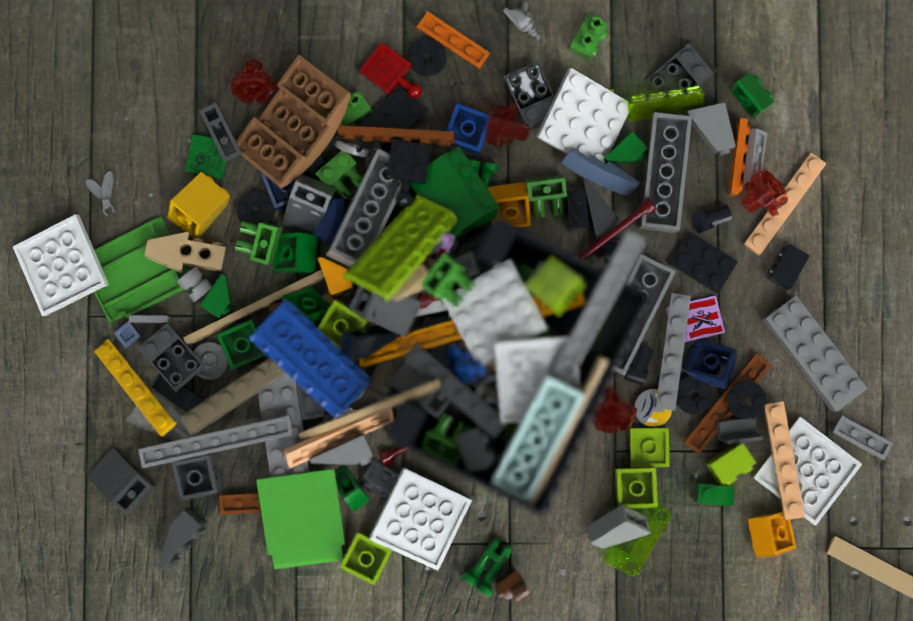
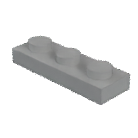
M757 128L750 129L745 173L743 175V185L753 189H760L767 140V132Z
M842 415L839 416L831 431L833 434L881 460H885L893 445L889 440Z

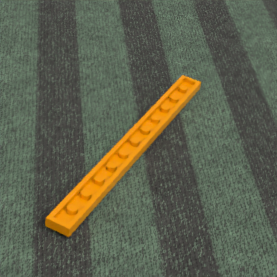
M583 291L566 310L586 305ZM532 297L542 317L554 314L537 298ZM452 320L410 332L406 337L401 336L371 356L359 359V363L363 368L406 356L417 344L423 350L459 341L463 338Z

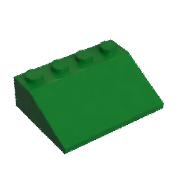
M460 147L441 155L428 165L427 179L424 185L410 182V186L416 195L453 211L457 216L458 222L448 233L453 234L455 238L497 217L499 205Z

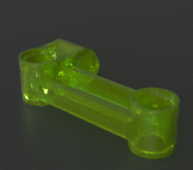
M663 507L654 508L648 519L651 533L637 538L629 553L616 545L611 546L603 561L630 576L638 575L665 527L670 522V512ZM659 511H664L666 514L663 521H658L656 518ZM634 561L637 567L634 571L630 572L627 570V565L629 562Z

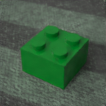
M251 319L217 334V338L232 371L239 370L268 357L249 339L258 329L255 320Z

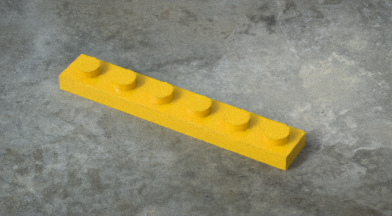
M107 339L94 351L160 436H164L177 424L112 340Z

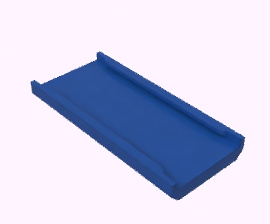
M287 299L249 337L255 345L335 419L351 405L372 381L368 375L352 360L348 359L333 342Z

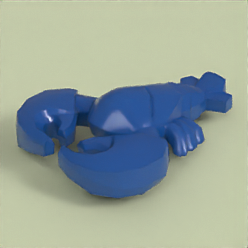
M452 343L447 347L448 362L454 363V366L450 367V372L463 385L467 386L469 381H477L476 373H478L479 377L484 376L485 371L481 360L474 361L470 351L465 350L463 352L459 344Z

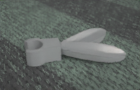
M111 171L105 174L102 187L94 180L86 179L88 189L102 201L103 213L108 216L106 212L108 208H112V212L116 213V209L109 199L114 184V176Z

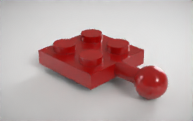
M381 42L359 70L362 76L387 95L393 91L398 83L407 90L409 97L413 99L419 98L422 94V88L419 84H411L403 78L412 67V64L383 42Z

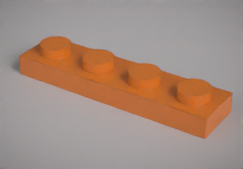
M428 11L417 26V29L438 41L479 70L490 56V52Z
M740 118L736 126V147L733 150L728 196L736 197L743 189V181L740 180L741 173L744 174L746 163L743 162V156L747 154L748 143H745V140L750 132V125L747 124L748 119Z

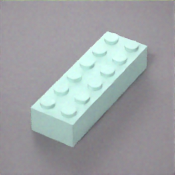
M545 373L490 477L492 486L528 503L584 398L582 390Z

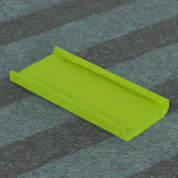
M415 196L410 205L406 206L346 271L344 274L345 280H352L384 297L387 302L440 243L442 235L448 233L458 222L457 216L453 211L424 197Z

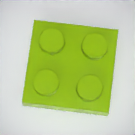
M629 428L630 467H670L669 428Z

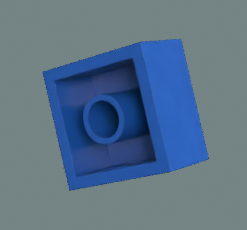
M456 104L447 131L454 132L456 136L455 144H450V146L460 147L461 150L480 156L493 116Z

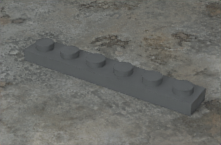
M418 344L404 358L410 366L429 382L439 379L441 386L437 389L494 439L507 425V423H501V417Z

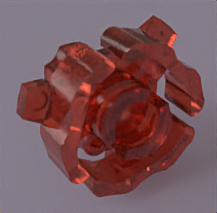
M256 59L246 61L245 70L235 73V78H232L231 90L232 94L244 103L254 104L255 98L258 104H262L269 100V96L276 90L277 84L273 82L272 77H267V73L262 71V63Z
M511 103L510 107L497 105L493 109V113L496 115H490L487 124L486 139L488 144L503 147L506 142L512 144L514 139L526 141L530 128L529 124L515 121L517 104Z
M760 170L751 177L750 182L745 183V188L750 194L742 199V204L749 213L755 212L764 206L768 209L771 216L775 217L779 214L777 209L788 201L786 195L782 196L786 193L782 183L767 170Z
M604 390L607 393L602 401V407L597 409V414L592 423H594L596 430L604 433H616L618 428L620 431H625L636 421L635 414L637 413V408L633 407V405L627 406V403H620L617 390Z

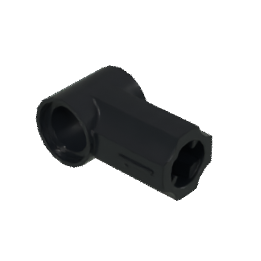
M727 204L709 211L704 210L691 216L698 234L733 219Z
M639 345L632 363L626 372L625 380L641 386L644 385L649 371L647 369L654 350Z

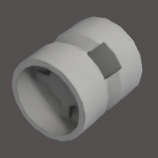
M196 266L177 281L183 290L188 291L187 295L193 302L197 301L213 287L207 279L202 278L203 274Z

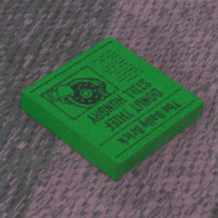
M193 134L185 172L193 174L202 172L212 178L223 180L227 161H223L213 138Z

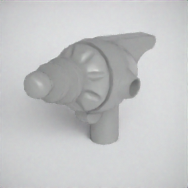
M522 2L520 9H503V12L511 19L518 30L528 32L527 34H531V37L535 36L536 40L541 39V35L537 34L538 30H535L536 26H533L534 20L531 14L527 12L529 6L527 2Z

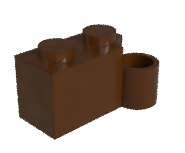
M515 568L496 580L497 586L495 590L501 599L506 597L509 600L514 596L517 602L520 603L532 595Z

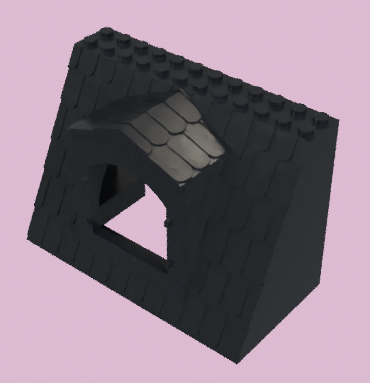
M496 217L476 258L477 266L484 270L486 274L494 268L498 269L501 264L509 259H514L518 264L525 263L534 270L540 261L545 263L551 255L582 279L586 286L583 290L586 305L565 310L560 317L554 313L542 318L548 327L547 331L551 338L571 336L605 271ZM624 281L578 365L580 390L598 355L607 359L609 363L536 506H532L492 486L491 476L480 479L468 474L462 455L455 467L421 450L420 447L431 427H436L440 416L438 419L434 418L411 400L404 402L387 439L543 516L544 512L548 513L552 506L550 500L553 494L557 495L562 484L559 481L562 475L566 476L571 465L568 463L571 457L575 458L580 447L577 444L580 439L585 438L589 429L586 427L590 420L593 421L598 410L595 408L597 403L603 401L607 393L604 391L606 385L611 384L616 373L613 372L617 365L620 366L625 355L622 352L624 348L630 346L633 340L631 334L633 330L638 329L642 321L640 315L648 309L651 303L649 299L651 294ZM448 315L445 322L452 321V317ZM459 341L434 347L429 355L450 372V367H453L454 363L448 362L447 347L452 343L457 344ZM452 401L449 402L443 413L447 414L445 420H447L449 415L453 417L446 431L450 436L454 435L460 421L465 422L463 429L468 424L471 426L469 431L476 427L484 430ZM519 422L507 423L495 437L497 442L495 447L501 457Z

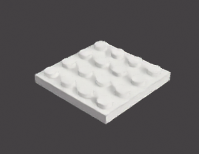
M568 68L536 138L566 155L574 147L587 157L592 154L605 163L604 158L610 153L633 104L576 70Z
M75 214L13 246L42 316H47L109 285L79 214Z
M512 260L506 261L498 269L494 268L475 279L476 284L474 287L470 286L473 288L471 291L467 292L463 287L456 290L455 292L464 298L462 302L457 301L460 303L458 307L455 308L448 300L442 299L474 361L480 359L483 366L496 359L495 342L532 339L548 330Z
M570 336L495 342L501 423L521 421L545 373L551 375V371ZM577 367L569 384L580 389L579 370Z
M798 417L790 427L789 433L804 509V518L816 526L862 464L802 417ZM771 452L752 478L780 499Z
M402 468L369 539L433 569L439 570L472 500L406 468Z

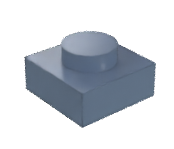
M129 321L114 332L125 348H128L142 337Z

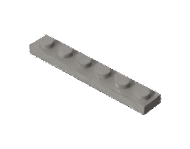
M671 293L656 408L675 411L691 299L689 295Z

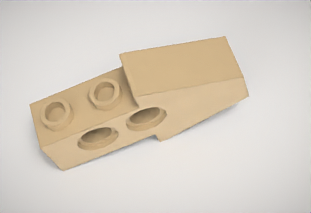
M189 232L147 240L145 257L183 273L184 265L222 272L226 247H223V244L218 242L207 244L204 243V240L193 238L191 241L189 240ZM183 247H190L192 250L190 254L183 255L181 249ZM203 250H208L211 255L209 258L203 259L200 257V253Z

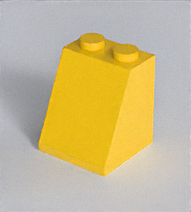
M200 172L170 201L167 218L182 231L189 232L192 239H199L228 205L230 195L225 188L219 187L210 176Z

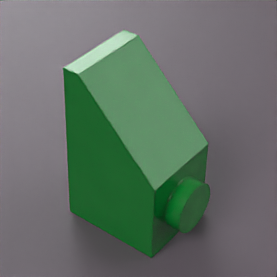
M631 132L604 158L605 164L608 161L613 164H633L636 160L639 163L647 156L645 152L648 147Z
M221 274L200 304V306L219 319L228 316L232 311L231 306L233 303L228 277Z
M344 465L335 472L338 491L354 512L370 501L347 465Z
M696 483L694 502L733 506L735 487Z

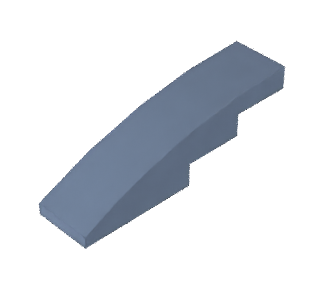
M574 147L571 148L561 162L564 166L595 184L628 197L640 184L639 181L610 161L605 164L592 154L587 157Z

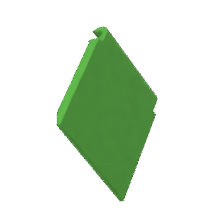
M162 217L154 219L94 250L109 285L94 293L109 323L125 316L129 319V315H137L183 291L177 281L189 272L187 266L184 265L183 273L145 257L147 240L171 235Z
M334 469L256 479L267 553L272 555L275 570L344 560L342 549L346 542Z

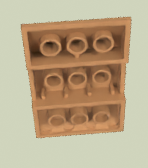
M300 55L297 56L276 85L280 90L259 119L253 117L236 141L242 153L241 156L280 188L285 187L299 177L323 152L343 119L351 95Z

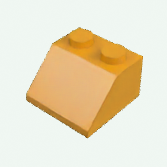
M526 182L488 187L489 192L500 207L497 218L517 228L531 226Z
M322 257L318 258L330 294L334 298L355 291L354 286L357 283L350 279L345 280L344 274L347 271L346 268Z
M783 511L748 519L755 557L776 556L796 549L791 519L784 520Z

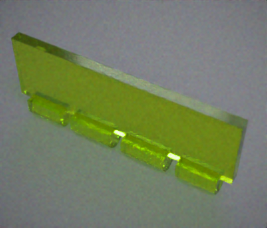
M699 85L686 87V93H684L683 88L667 90V96H665L664 91L648 93L649 99H646L645 94L631 96L632 101L628 102V120L630 122L650 119L654 112L676 115L687 113L689 110L703 108L704 91H701Z

